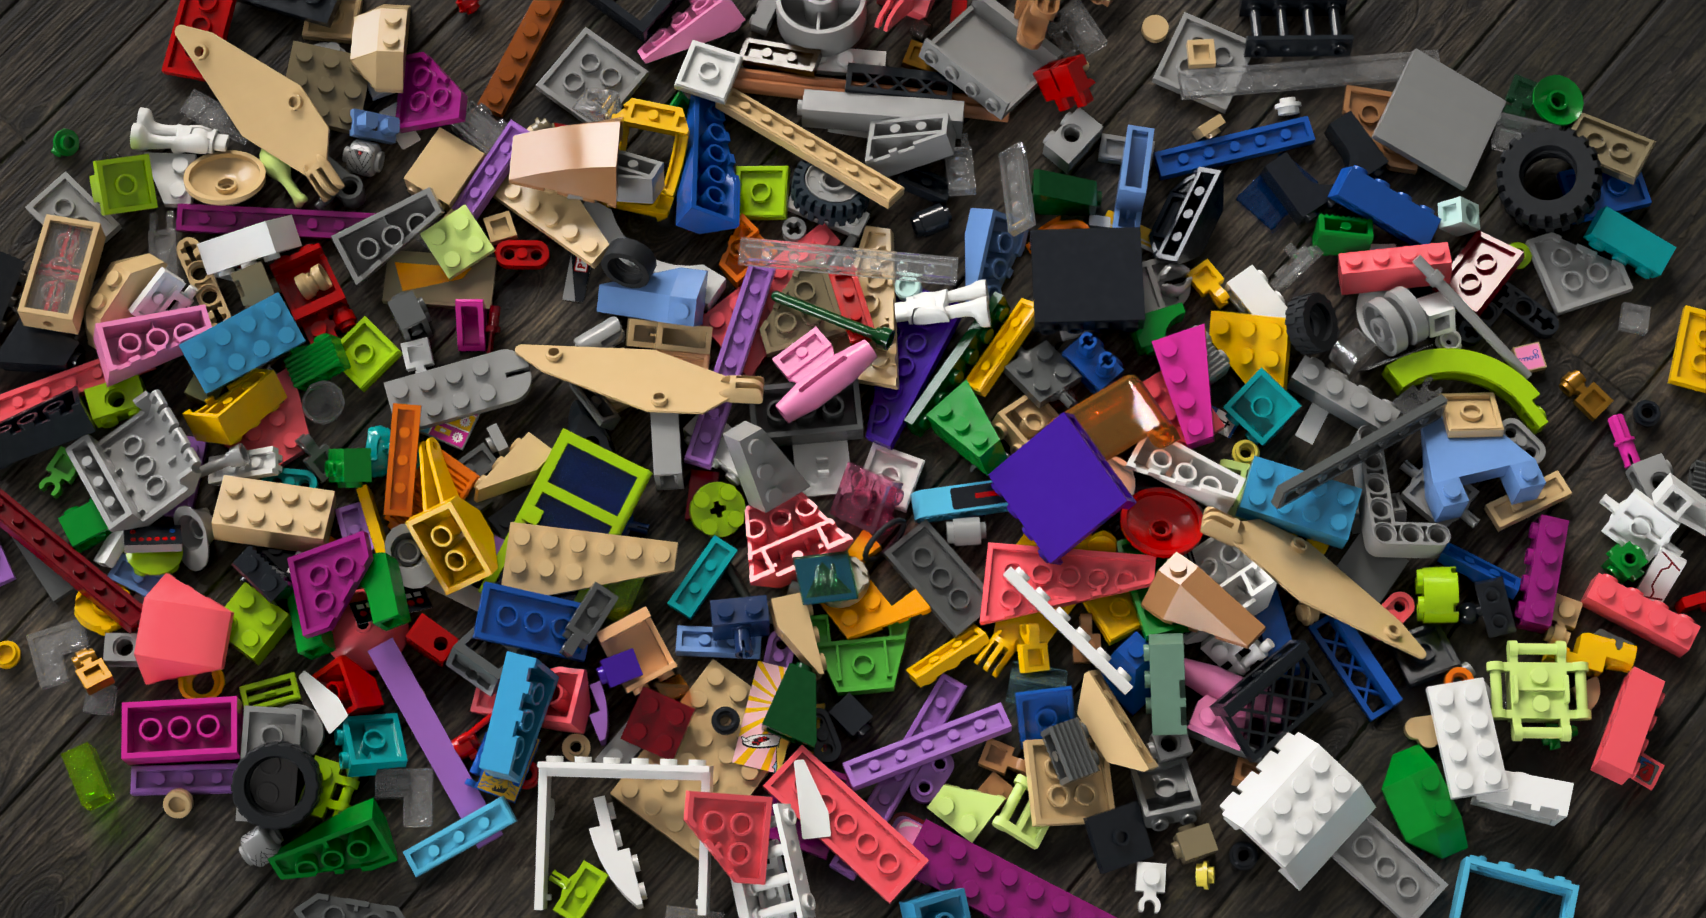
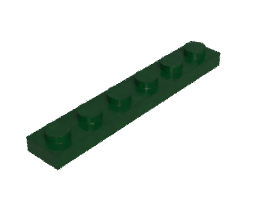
M995 291L989 299L991 327H980L976 319L904 419L912 434L921 437L925 430L931 427L926 414L962 383L964 375L970 366L976 363L980 352L992 340L994 332L1001 322L1007 319L1011 308L1004 295Z

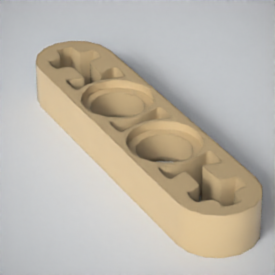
M183 238L177 244V255L190 284L199 290L195 296L199 305H206L213 327L218 324L215 323L217 319L213 312L214 310L218 309L224 320L232 317L214 274L206 275L202 280L193 279L192 275L196 269H205L197 246L199 242L195 238ZM191 246L194 249L193 253L197 261H191L186 253V247ZM214 291L217 293V299L210 304L203 302L204 294Z

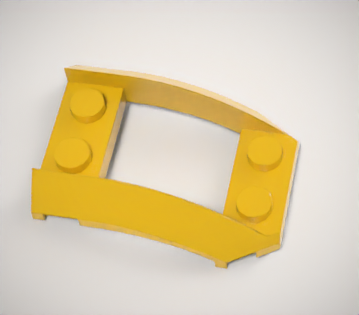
M631 98L623 105L624 108L620 112L612 114L611 117L612 119L624 116L622 142L620 141L619 150L626 151L630 127L675 136L664 181L665 187L653 204L617 202V208L615 209L653 216L659 222L668 217L684 166L690 131L683 108ZM597 201L602 205L606 206L607 208H609V206H607V203Z

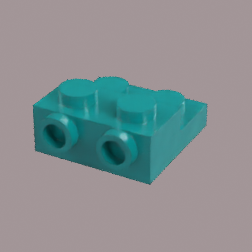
M1260 368L1223 408L1228 412L1225 416L1236 427L1240 424L1248 431L1245 436L1250 441L1254 442L1256 446L1259 443L1262 446H1266L1302 405L1267 371Z
M398 713L348 716L334 730L335 744L342 747V752L339 753V766L341 770L346 769L347 777L376 775L378 769L406 767L408 759Z

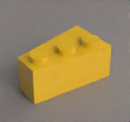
M257 368L228 385L229 391L215 399L214 396H210L205 399L207 405L195 412L189 409L182 413L196 441L234 445L241 441L242 436L246 432L257 427L267 414L277 410L280 406L279 404L287 398V395L275 371Z

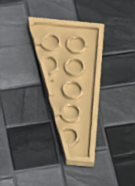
M531 126L527 128L530 132L534 131ZM509 173L493 196L498 202L593 269L599 265L610 245L580 199H567L566 196L557 195V191L549 189L540 191L510 184Z
M865 226L853 266L855 267L874 328L885 326L895 330V336L888 351L876 347V344L872 343V341L868 342L875 351L877 358L858 377V382L860 384L899 390L897 322L895 318L894 233L891 229ZM847 333L846 336L830 341L834 348V354L850 347Z

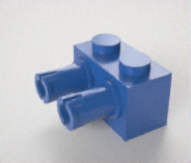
M1086 331L1062 352V357L1082 375L1081 382L1097 398L1107 392L1122 378L1124 369L1122 368V362L1115 355L1103 349L1104 345L1101 340Z

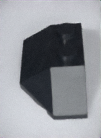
M1198 167L1193 171L1194 174L1185 178L1170 191L1148 235L1156 260L1182 264L1202 255L1223 212L1224 173L1222 170Z

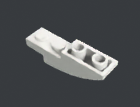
M605 795L594 798L600 826L589 828L593 845L601 864L616 888L637 909L644 908L642 900L648 898L644 882L638 883L636 872L641 871L637 854L631 856L629 848L618 851V847H622L623 843L619 829L613 830L611 820L616 819L613 802L607 803Z

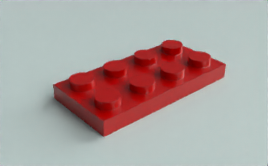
M180 0L161 71L166 75L206 82L176 37L175 28L178 25H185L212 32L226 40L237 0Z

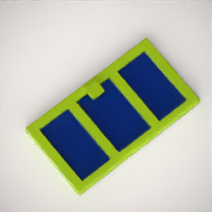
M563 428L514 522L621 535L653 473ZM509 533L497 554L498 569L492 575L484 578L478 590L480 594H482L484 582L502 585ZM589 589L552 596L581 603Z

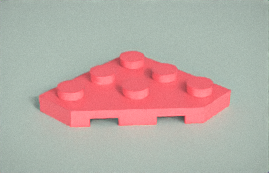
M686 790L684 821L733 882L765 885L773 797Z

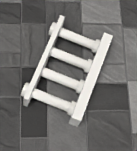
M773 804L775 815L771 816L770 829L778 828L781 844L768 847L767 859L784 855L787 872L767 877L765 885L735 883L730 878L739 918H776L796 912L798 918L816 917L814 911L816 903L813 895L810 893L795 826L797 821L796 814L791 808V804ZM790 883L793 901L764 909L760 907L759 892Z

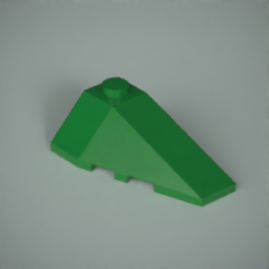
M372 798L343 810L281 847L277 854L267 860L280 880L314 877L319 872L334 871L335 874H343L345 870L361 868L362 871H372L398 861V855L387 819L375 799Z

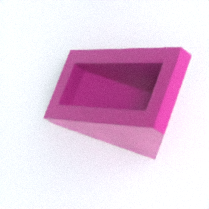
M456 299L458 351H485L487 310L484 300Z

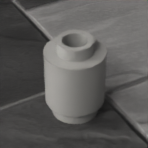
M979 517L953 518V521L946 522L947 543H954V546L981 544V539L986 538L985 522H980Z

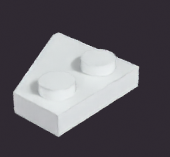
M144 152V154H149L153 179L165 207L177 208L178 203L193 204L194 198L186 191L183 176L186 168L198 158L197 155Z

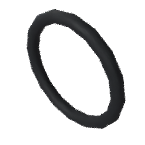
M903 518L893 519L876 531L864 548L862 555L864 561L872 563L883 558V553L903 537L907 527L906 520ZM900 523V530L893 541L883 551L869 557V551L876 540L887 529Z

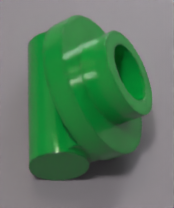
M65 128L58 131L53 139L51 153L58 157L75 154L79 148L77 134Z

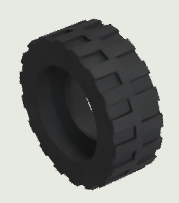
M1320 292L1293 297L1291 302L1288 303L1285 312L1286 331L1291 344L1303 355L1330 351V348L1335 346L1339 330L1336 311L1331 301L1324 294H1320ZM1310 315L1314 324V333L1310 325Z

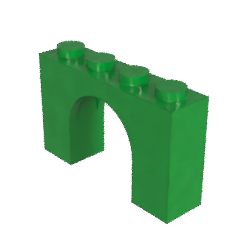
M381 552L373 554L374 560L358 588H363L367 594L373 624L388 631L411 622L398 560L387 553ZM293 592L287 599L298 653L312 660L336 651L332 630L309 639L303 636Z

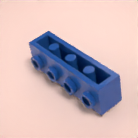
M1353 165L1341 169L1328 198L1362 218L1373 220L1374 225L1410 246L1430 244L1442 220L1434 215L1435 211L1425 205L1419 206L1412 202L1413 198L1403 192L1397 193L1390 189L1389 183L1381 179L1371 178L1367 175L1368 171L1360 166Z

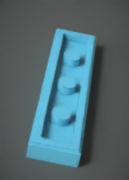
M501 796L403 851V854L415 877H419L517 822V819L505 796Z

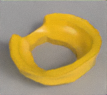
M222 670L212 671L214 686L207 694H198L194 691L193 680L197 675L178 677L180 693L187 699L217 697L222 693L225 685Z

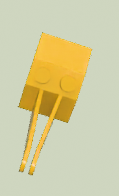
M430 437L418 444L423 512L410 517L405 524L445 594L449 595L492 575L498 569L494 534L480 510L459 497L445 463L441 447L434 437Z

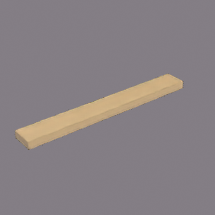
M735 88L731 89L725 105L715 103V108L887 209L904 195L905 188Z

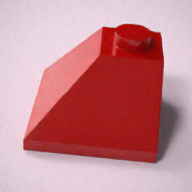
M340 655L311 675L340 699L348 716L370 715L384 705L376 679L346 655Z

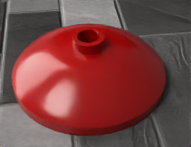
M1163 487L1147 488L1132 495L1137 502L1129 510L1122 508L1120 516L1122 532L1132 546L1145 554L1159 558H1170L1177 551L1181 555H1185L1192 551L1202 539L1203 533H1201L1200 528L1203 514L1191 498L1179 491Z

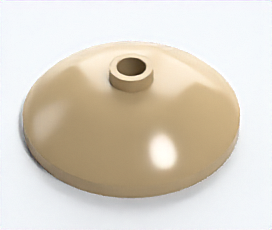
M236 150L216 151L213 154H206L194 160L186 168L183 181L188 194L196 200L210 205L226 206L246 201L259 192L265 184L266 171L263 163L254 155Z

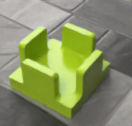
M149 154L93 161L95 175L89 176L93 202L100 203L102 216L158 208Z

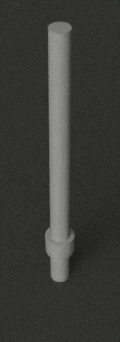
M1421 255L1412 261L1426 276L1425 280L1432 288L1436 287L1511 368L1526 379L1532 375L1524 364L1444 280L1445 276L1438 269L1434 270Z

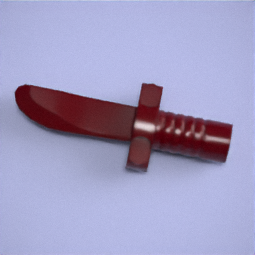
M490 305L488 325L485 326V331L490 332L487 353L493 352L495 333L500 334L501 327H499L500 306Z

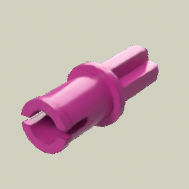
M1616 414L1608 418V423L1615 439L1613 445L1618 447L1624 468L1628 469L1632 465L1630 456L1633 463L1641 461L1633 442L1635 437L1631 436L1624 415Z

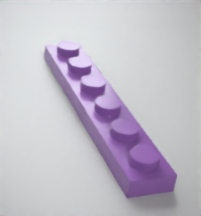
M1000 702L843 762L842 765L852 790L857 791L1012 731V725Z

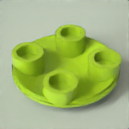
M183 547L182 551L126 553L128 563L134 568V573L138 576L174 573L178 570L182 560Z

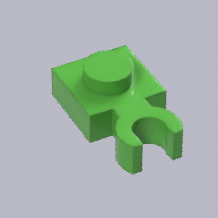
M61 446L46 467V470L51 475L40 482L39 488L45 492L48 486L55 485L51 495L57 499L62 494L63 483L67 482L72 485L79 475L64 447Z

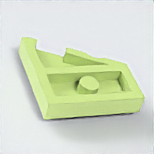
M945 784L927 808L973 843L1006 798L1002 795L996 796L973 789L967 790Z

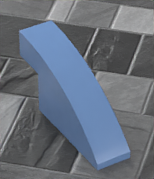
M1128 125L1112 228L1140 227L1147 191L1154 128Z

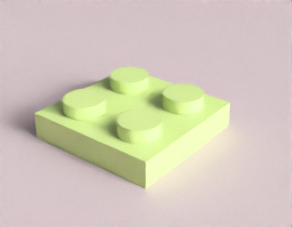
M466 204L420 233L449 280H452L496 251Z

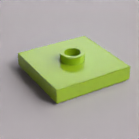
M736 166V175H739L740 215L743 213L749 220H787L790 167Z
M366 316L341 339L351 365L350 369H346L343 372L363 392L403 355Z

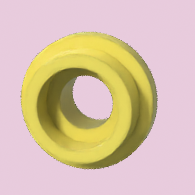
M1247 439L1238 441L1232 449L1233 460L1245 464H1251L1254 456L1259 457L1260 455L1258 446ZM1247 450L1250 453V457L1244 458L1240 452Z
M1203 861V864H1196L1197 887H1204V890H1209L1210 884H1215V867L1209 866V861Z

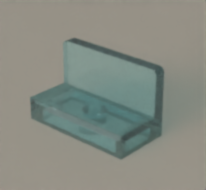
M1012 661L1006 702L1016 704L1015 693L1065 687L1068 671L1050 667V670L1020 673L1019 662Z

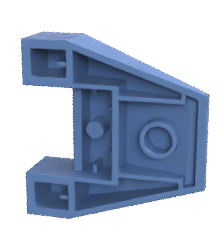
M1442 416L1440 419L1420 429L1425 500L1435 523L1462 516L1469 503L1463 485L1500 477L1509 500L1513 505L1537 499L1546 484L1536 459L1504 434L1503 437L1448 438Z

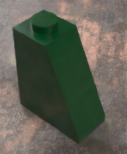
M1034 169L1030 188V214L1090 216L1095 215L1097 207H1101L1102 191H1097V181Z
M797 662L796 665L789 663L762 722V730L798 746L803 745L809 751L814 752L817 743L816 674L806 664Z

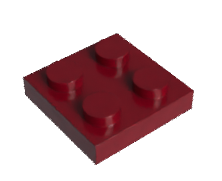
M643 686L620 739L662 758L675 759L696 709Z

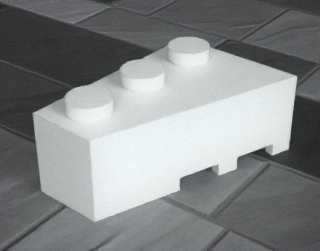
M288 215L263 221L198 243L197 246L207 275L218 273L219 277H223L235 272L234 267L241 266L243 269L257 263L256 260L264 258V261L268 262L281 258L279 253L300 247L302 244L293 217Z
M1505 771L1509 786L1507 791L1472 796L1470 803L1471 805L1555 826L1568 815L1574 783L1532 776L1523 772Z

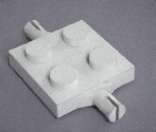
M1637 488L1620 504L1607 494L1599 501V504L1612 512L1610 520L1601 531L1616 543L1624 546L1630 541L1633 545L1639 546L1644 551L1645 558L1649 562L1657 555L1661 547L1678 556H1681L1684 552L1670 542L1672 534L1681 523L1654 505V501Z

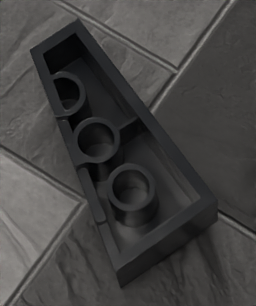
M77 386L0 422V470L9 467L16 461L96 431L90 409Z

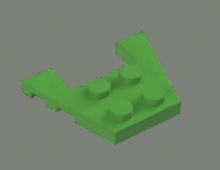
M828 614L810 616L812 626H817L820 635V642L817 643L819 654L823 653L827 664L825 671L838 697L846 696L848 693L860 695L894 691L911 618L900 624L897 622L888 625L889 636L831 641Z

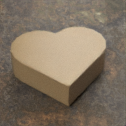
M1432 715L1414 717L1405 723V736L1408 739L1416 740L1423 749L1430 750L1438 744Z

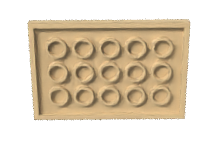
M714 659L711 660L680 701L695 708L696 712L675 759H677V765H689V760H706V766H714L713 793L753 795L769 771L732 763L751 686ZM720 707H731L739 715L740 725L733 734L721 735L712 727V715ZM723 717L720 723L723 726H728L731 723V719ZM644 749L637 757L649 758V764H660V759H665ZM621 778L610 795L699 861L700 840L684 821L686 790L701 792V781Z

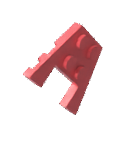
M287 368L276 374L287 395L284 402L280 404L277 410L267 414L257 427L246 432L242 436L241 441L234 445L222 444L229 449L242 443L247 450L274 446L279 449V454L283 456L282 462L278 463L282 467L305 453L296 444L295 440L302 434L310 435L299 390L293 386Z

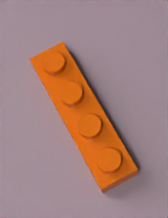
M393 403L383 515L413 516L421 405Z

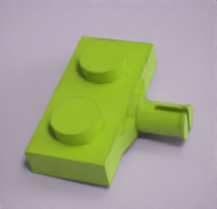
M585 860L577 872L570 878L554 870L548 880L563 888L561 897L553 909L554 912L564 918H584L609 878V875Z

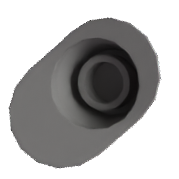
M184 505L178 507L174 513V525H181L182 561L190 570H203L209 559V546L214 540L211 525L213 517L210 515L208 508L194 510Z
M400 524L392 528L385 540V553L398 560L403 586L418 589L430 584L435 575L406 524Z

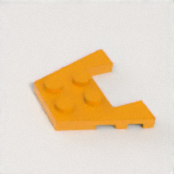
M866 528L862 530L845 554L848 558H850L849 556L856 557L863 564L865 563L862 556L863 551L872 537ZM877 541L870 549L869 557L875 556L882 550ZM871 580L867 593L859 602L850 607L833 608L823 602H818L847 640L883 630L882 628L897 622L900 624L908 621V618L919 614L923 616L932 611L931 607L916 589L891 606Z

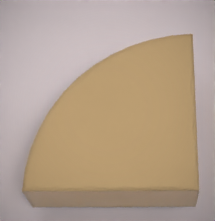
M1597 676L1587 680L1588 709L1590 710L1596 705L1600 696V683ZM1574 686L1570 691L1576 700V689Z

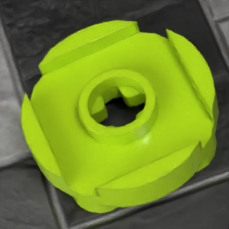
M712 482L703 485L697 490L690 502L689 515L695 528L710 537H714V535L725 537L734 533L743 524L746 507L741 493L733 485L723 482ZM714 502H718L719 505H723L725 508L720 518L710 512V509L714 507Z

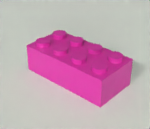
M237 696L122 702L121 759L128 765L240 759L243 703Z

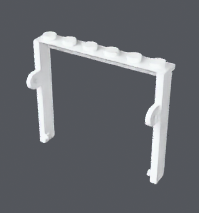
M546 756V761H538L534 910L547 909V900H552V894H548L550 820H553L555 813V802L551 798L552 776L700 780L701 792H713L714 766H706V760H689V765H677V759H660V764H649V758H632L631 763H620V758L603 757V763L592 762V757L575 756L574 762H563L564 756ZM701 841L699 845V880L696 905H698L697 915L706 916L710 912L711 853Z

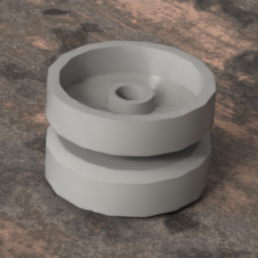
M1397 286L1387 291L1383 297H1376L1366 302L1363 306V318L1366 328L1379 349L1388 356H1395L1405 351L1408 345H1416L1426 340L1429 336L1427 318L1416 297L1403 286Z

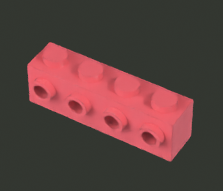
M1448 242L1339 253L1338 279L1341 294L1349 295L1387 291L1397 286H1403L1404 288L1430 286L1425 280L1426 276L1412 262L1419 255L1434 270L1438 269L1445 276L1444 280L1451 284L1452 259Z
M1598 573L1591 580L1580 601L1583 603L1582 607L1679 658L1690 650L1701 627L1695 624L1691 617L1672 612L1665 603L1657 600L1652 601L1644 597L1640 590L1633 587L1627 588L1619 584L1618 580L1609 574L1602 575Z
M1633 667L1624 677L1591 771L1620 785H1623L1630 777L1634 778L1641 765V763L1637 762L1638 757L1644 753L1649 743V739H1646L1647 732L1652 730L1657 720V716L1654 715L1655 709L1661 706L1665 697V693L1662 692L1665 684L1664 680L1636 667Z

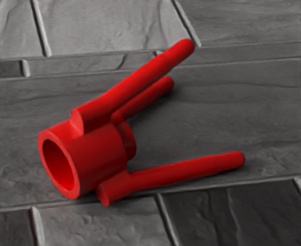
M492 712L470 730L451 740L454 749L462 760L470 757L471 761H474L478 752L477 748L481 745L475 733L490 722Z

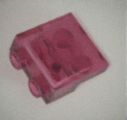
M848 462L829 514L875 534L884 524L894 519L892 516L894 508L902 502L904 497V491L901 490L903 483L882 473H875L856 463ZM891 528L887 529L882 535H885Z

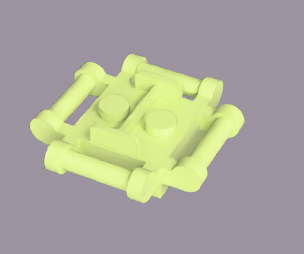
M1507 641V662L1490 661L1486 663L1487 672H1490L1493 720H1508L1510 722L1512 741H1522L1523 738L1560 739V741L1570 742L1572 738L1570 721L1592 719L1591 710L1588 709L1586 672H1589L1588 662L1566 663L1567 646L1565 641H1555V644ZM1518 655H1555V662H1518ZM1501 673H1505L1507 710L1503 709ZM1567 673H1575L1577 710H1569L1570 689L1569 675ZM1521 722L1559 723V727H1522Z

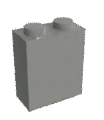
M650 412L656 490L684 489L679 413Z

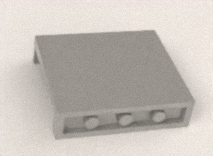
M973 0L972 4L933 40L928 38L924 40L919 57L926 64L941 73L948 81L963 90L969 97L981 104L988 112L1002 120L1038 86L1033 73L1048 62L1061 59L1063 51L1046 38H1044L1038 50H1031L1021 46L1016 40L1019 19L1014 18V14L996 0Z

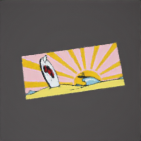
M758 661L732 763L776 773L783 765L789 741L762 730V722L787 668Z

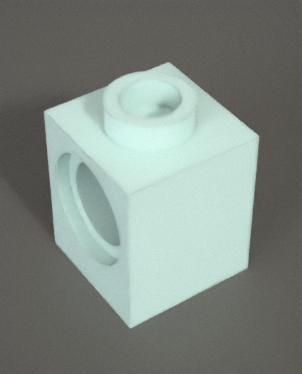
M1461 196L1438 203V217L1442 219L1439 229L1457 237L1480 230L1478 204Z

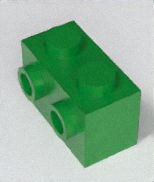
M371 448L328 449L325 474L329 477V482H338V488L363 487V482H372Z

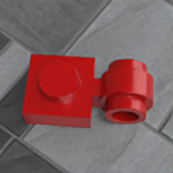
M342 306L333 311L334 316L331 321L327 313L302 324L310 344L314 343L313 339L320 334L328 333L338 337L335 332L337 330H341L342 333L349 332L357 322L353 310L349 309L348 306Z

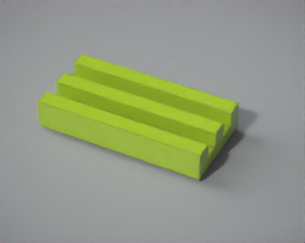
M295 672L239 687L243 706H250V703L293 692V695L253 706L280 707L302 701ZM291 681L290 686L247 696L248 692Z

